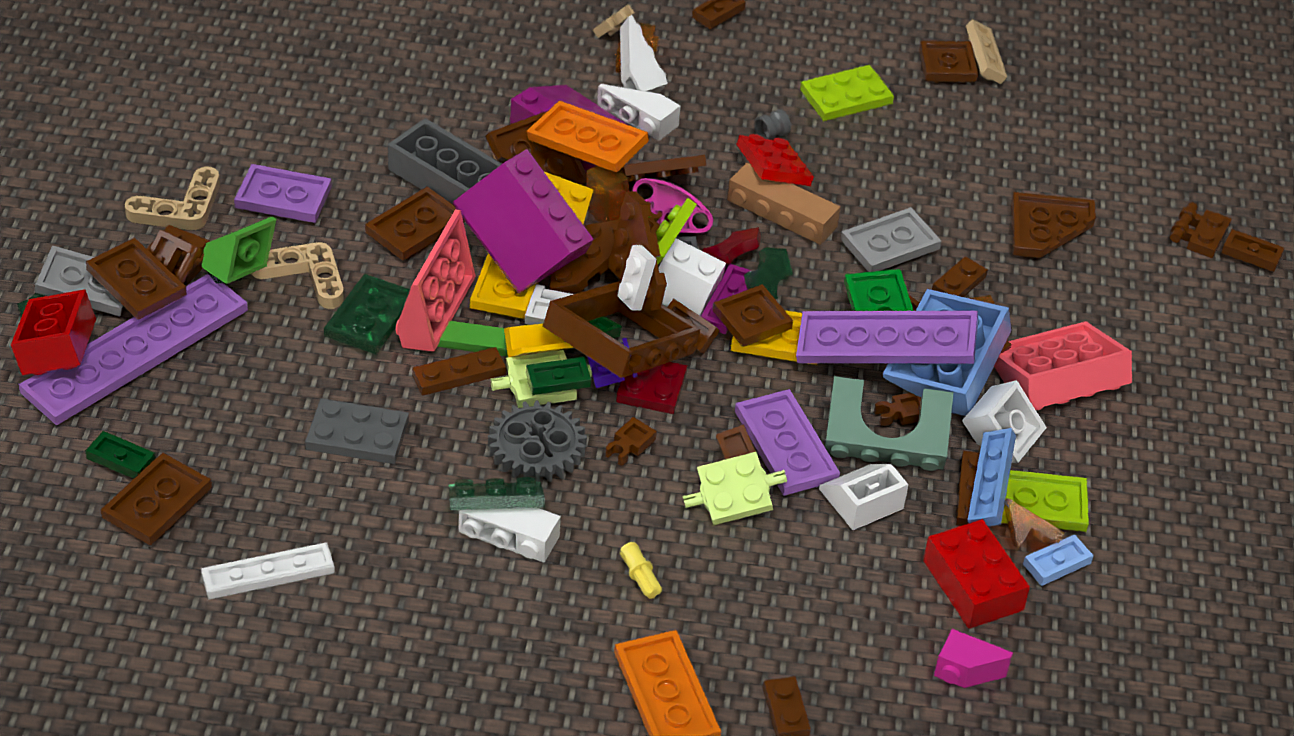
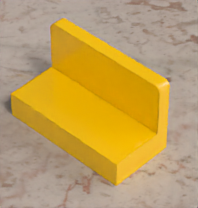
M543 324L515 326L504 329L508 357L558 350L565 351L574 347L542 327Z

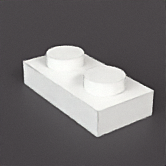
M632 245L617 295L632 311L642 310L657 260L643 245Z

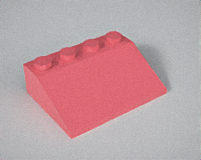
M455 210L411 286L400 318L396 323V333L399 335L402 348L435 352L442 334L449 322L452 321L476 277L461 210Z
M1086 321L1008 341L1012 344L1011 348L1000 353L994 365L1004 383L1018 381L1036 411L1043 409L1044 406L1055 403L1064 404L1069 402L1070 399L1090 397L1097 392L1117 390L1123 385L1132 383V351Z

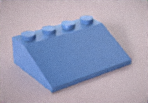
M927 289L916 311H978L974 364L888 363L883 372V378L919 397H922L924 388L954 392L952 413L966 416L975 406L1011 332L1009 308Z

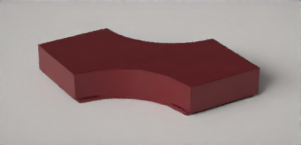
M759 227L732 232L723 242L703 248L702 251L725 262L726 265L731 264L737 256L758 249L761 239Z

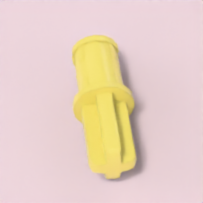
M630 542L625 544L620 549L621 552L619 554L629 568V576L632 580L637 581L645 596L649 599L655 598L656 595L661 593L662 588L652 572L653 566L651 562L646 561L637 543Z

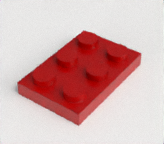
M750 134L749 136L739 135L736 145L761 179L811 186L814 176L787 140L782 138L769 140L757 134Z

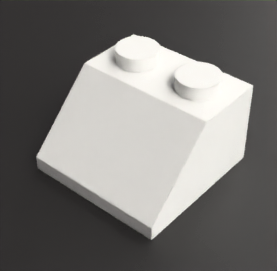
M676 238L659 266V273H665L667 282L662 305L667 307L674 298L701 316L723 277L726 263Z
M1017 380L991 386L962 420L979 446L982 444L984 432L1012 428L1016 435L1012 463H1019L1047 428Z

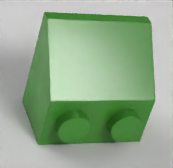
M273 216L206 243L202 268L225 284H228L267 267L276 218Z

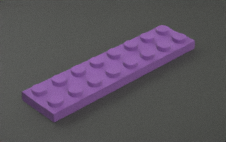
M208 273L186 286V296L139 320L133 317L87 345L81 365L70 370L56 369L41 375H34L19 384L20 393L55 425H58L248 311L247 302L217 277Z

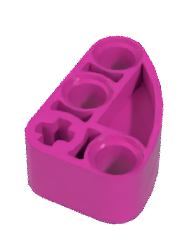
M648 178L640 179L633 186L632 191L636 192L640 185L645 184L651 187L652 196L644 200L651 203L652 213L662 212V217L657 221L659 225L663 222L665 215L670 213L676 204L681 207L686 199L689 198L697 205L679 234L699 235L704 234L711 228L713 217L709 210L697 198L681 187L669 182ZM695 214H703L706 217L707 225L705 228L698 229L693 225L692 218Z

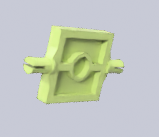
M564 350L506 358L508 376L491 378L492 391L510 388L515 395L518 408H522L525 401L529 406H534L535 401H539L540 405H543L547 402L557 403L577 400L576 389L532 395L528 383L526 365L565 360L567 358ZM589 364L587 365L590 377H592V371Z
M757 452L697 467L701 481L700 492L683 496L686 509L704 504L710 513L713 525L773 510L769 495L770 486L787 483V478L784 470L766 475V472L760 465Z

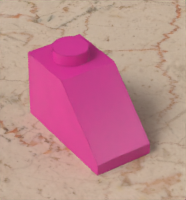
M952 629L938 656L934 676L963 688L1001 679L1007 676L1013 652Z

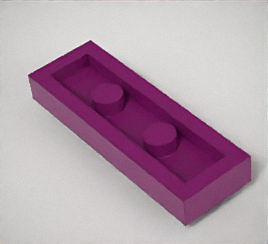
M730 264L701 317L716 326L720 333L726 334L728 329L713 312V302L751 289L756 280L757 272Z

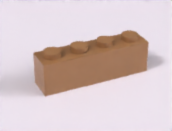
M746 163L729 180L728 201L821 245L838 227L840 206L794 184L761 179L749 163Z

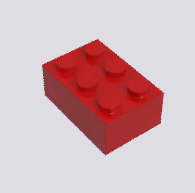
M86 289L28 300L11 343L22 375H41L51 370H70L81 365L96 321Z
M983 519L928 536L923 561L968 629L1024 611L1030 586Z

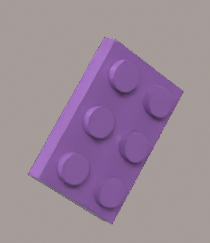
M251 164L234 199L235 208L316 223L332 188V179Z

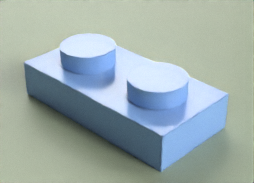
M1074 534L1025 556L1023 565L1037 582L1043 586L1091 564L1094 555Z

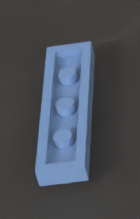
M1012 428L983 433L968 523L983 519L987 526L1001 525L1016 439Z

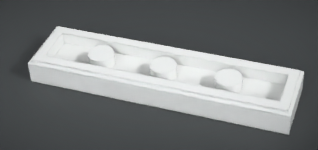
M327 542L201 568L208 600L335 573Z

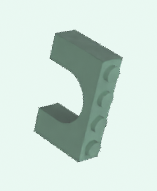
M834 376L825 448L829 454L836 458H861L865 462H891V464L900 467L907 465L920 466L928 471L944 469L948 452L954 392L924 388L916 428L905 436L887 438L871 431L862 419L861 401L864 380Z

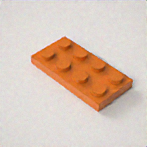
M558 101L526 131L530 141L616 173L649 141L648 132L562 101Z
M677 630L615 644V656L649 736H721L720 727Z

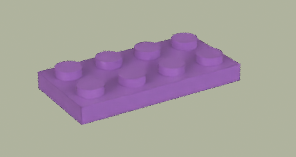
M790 389L735 404V413L742 425L744 424L751 441L769 472L785 471L787 483L777 484L783 496L820 486L840 476L838 468Z

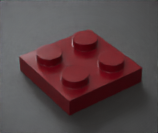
M668 362L638 372V377L633 378V375L624 377L625 380L621 381L617 392L616 402L674 414L685 381L688 365Z

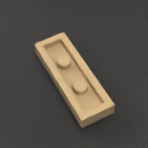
M972 19L966 25V29L974 50V56L980 68L979 72L985 79L1001 84L1007 78L992 30Z

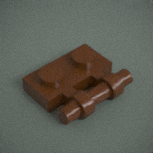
M1190 202L1186 207L1182 208L1179 214V221H1176L1172 226L1170 239L1175 243L1180 242V240L1187 241L1188 250L1213 259L1230 227L1232 218L1207 209L1202 216L1196 212L1198 209L1197 204ZM1189 225L1195 227L1196 229L1194 230L1189 228Z

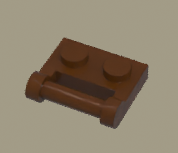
M161 229L149 250L171 273L182 252H187L175 275L183 284L196 259H200L204 252L200 248Z

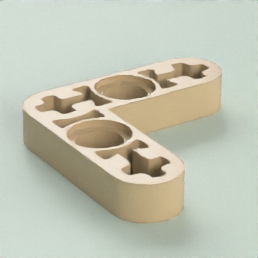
M202 167L196 170L184 201L146 196L130 197L125 202L126 217L130 222L162 227L171 225L185 230L201 229L207 222L220 187L219 172L213 167ZM197 196H205V197H207V198L204 199V200H194V199H193V198H195V197H197ZM162 211H171V212H172V213L169 214V215H160V214H159V213L162 212Z
M317 242L272 249L269 253L267 267L251 273L255 278L268 279L309 272L318 303L322 307L334 309L341 306L344 302L343 285L332 249L326 243ZM318 256L323 258V262H319ZM288 258H295L298 260L295 263L284 262V260ZM321 273H330L332 276L328 278H321L318 275ZM331 288L332 295L329 296L327 289Z

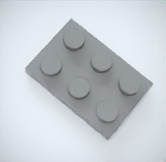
M911 207L844 230L841 233L840 239L868 272L889 268L939 250L941 246V240Z
M52 245L35 284V293L50 296L86 289L92 309L121 316L124 306L86 270V261L94 257Z

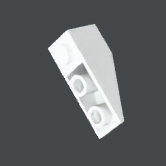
M631 15L620 27L621 82L628 89L659 94L668 84L665 72L659 67L654 58V52L645 41L640 25L635 22Z
M605 84L598 86V106L631 126L648 132L649 136L658 141L679 126L680 105L661 94Z
M534 506L461 508L459 510V532L471 538H477L494 544L499 548H505L522 554L527 558L545 562L560 537L561 516Z

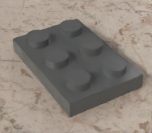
M320 398L305 441L306 450L395 464L409 422V412Z

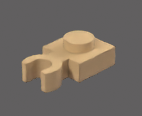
M628 4L595 27L593 31L598 38L605 33L611 36L620 29V23L635 12Z

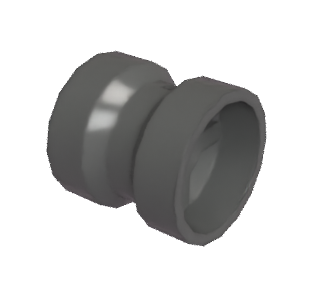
M782 109L771 112L770 116L762 115L757 117L754 127L757 135L762 136L764 139L773 140L775 136L781 137L789 134L791 122L787 113Z

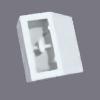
M870 464L821 484L819 490L849 527L855 530L904 509L909 484L892 464Z

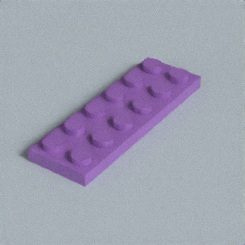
M803 311L796 353L797 363L974 364L978 311Z

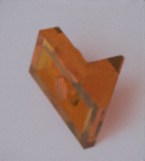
M1006 498L1004 508L1013 546L1020 548L1031 528L1034 529L1031 535L1046 544L1050 539L1057 543L1060 542L1065 532L1016 502Z

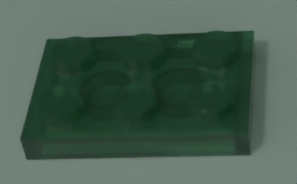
M364 274L324 327V337L377 355L396 328V323L400 318L410 289Z
M522 477L518 478L517 482L504 483V479L490 478L486 479V483L474 484L473 480L459 479L455 480V484H448L450 510L545 507V494L541 481L535 482V478Z

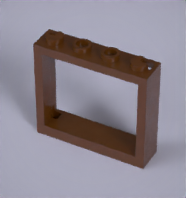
M622 281L550 301L542 326L620 378L692 355L698 347L696 343L701 331L700 328L663 305L659 310H650L643 303L642 310L632 311L617 296L619 285ZM619 312L659 337V339L627 348L587 321Z

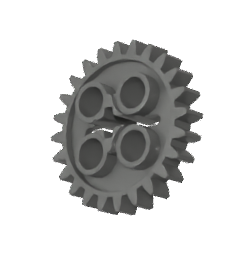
M525 401L521 409L512 405L511 413L503 410L501 418L495 417L494 426L489 427V455L494 456L495 465L502 464V472L511 469L512 478L523 474L525 482L530 476H533L536 483H539L541 477L545 476L549 482H552L553 474L564 478V470L572 473L574 465H580L581 457H585L587 443L585 427L580 426L579 418L572 419V411L563 414L561 405L552 409L551 402H547L544 407H540L539 401H535L534 407H530Z

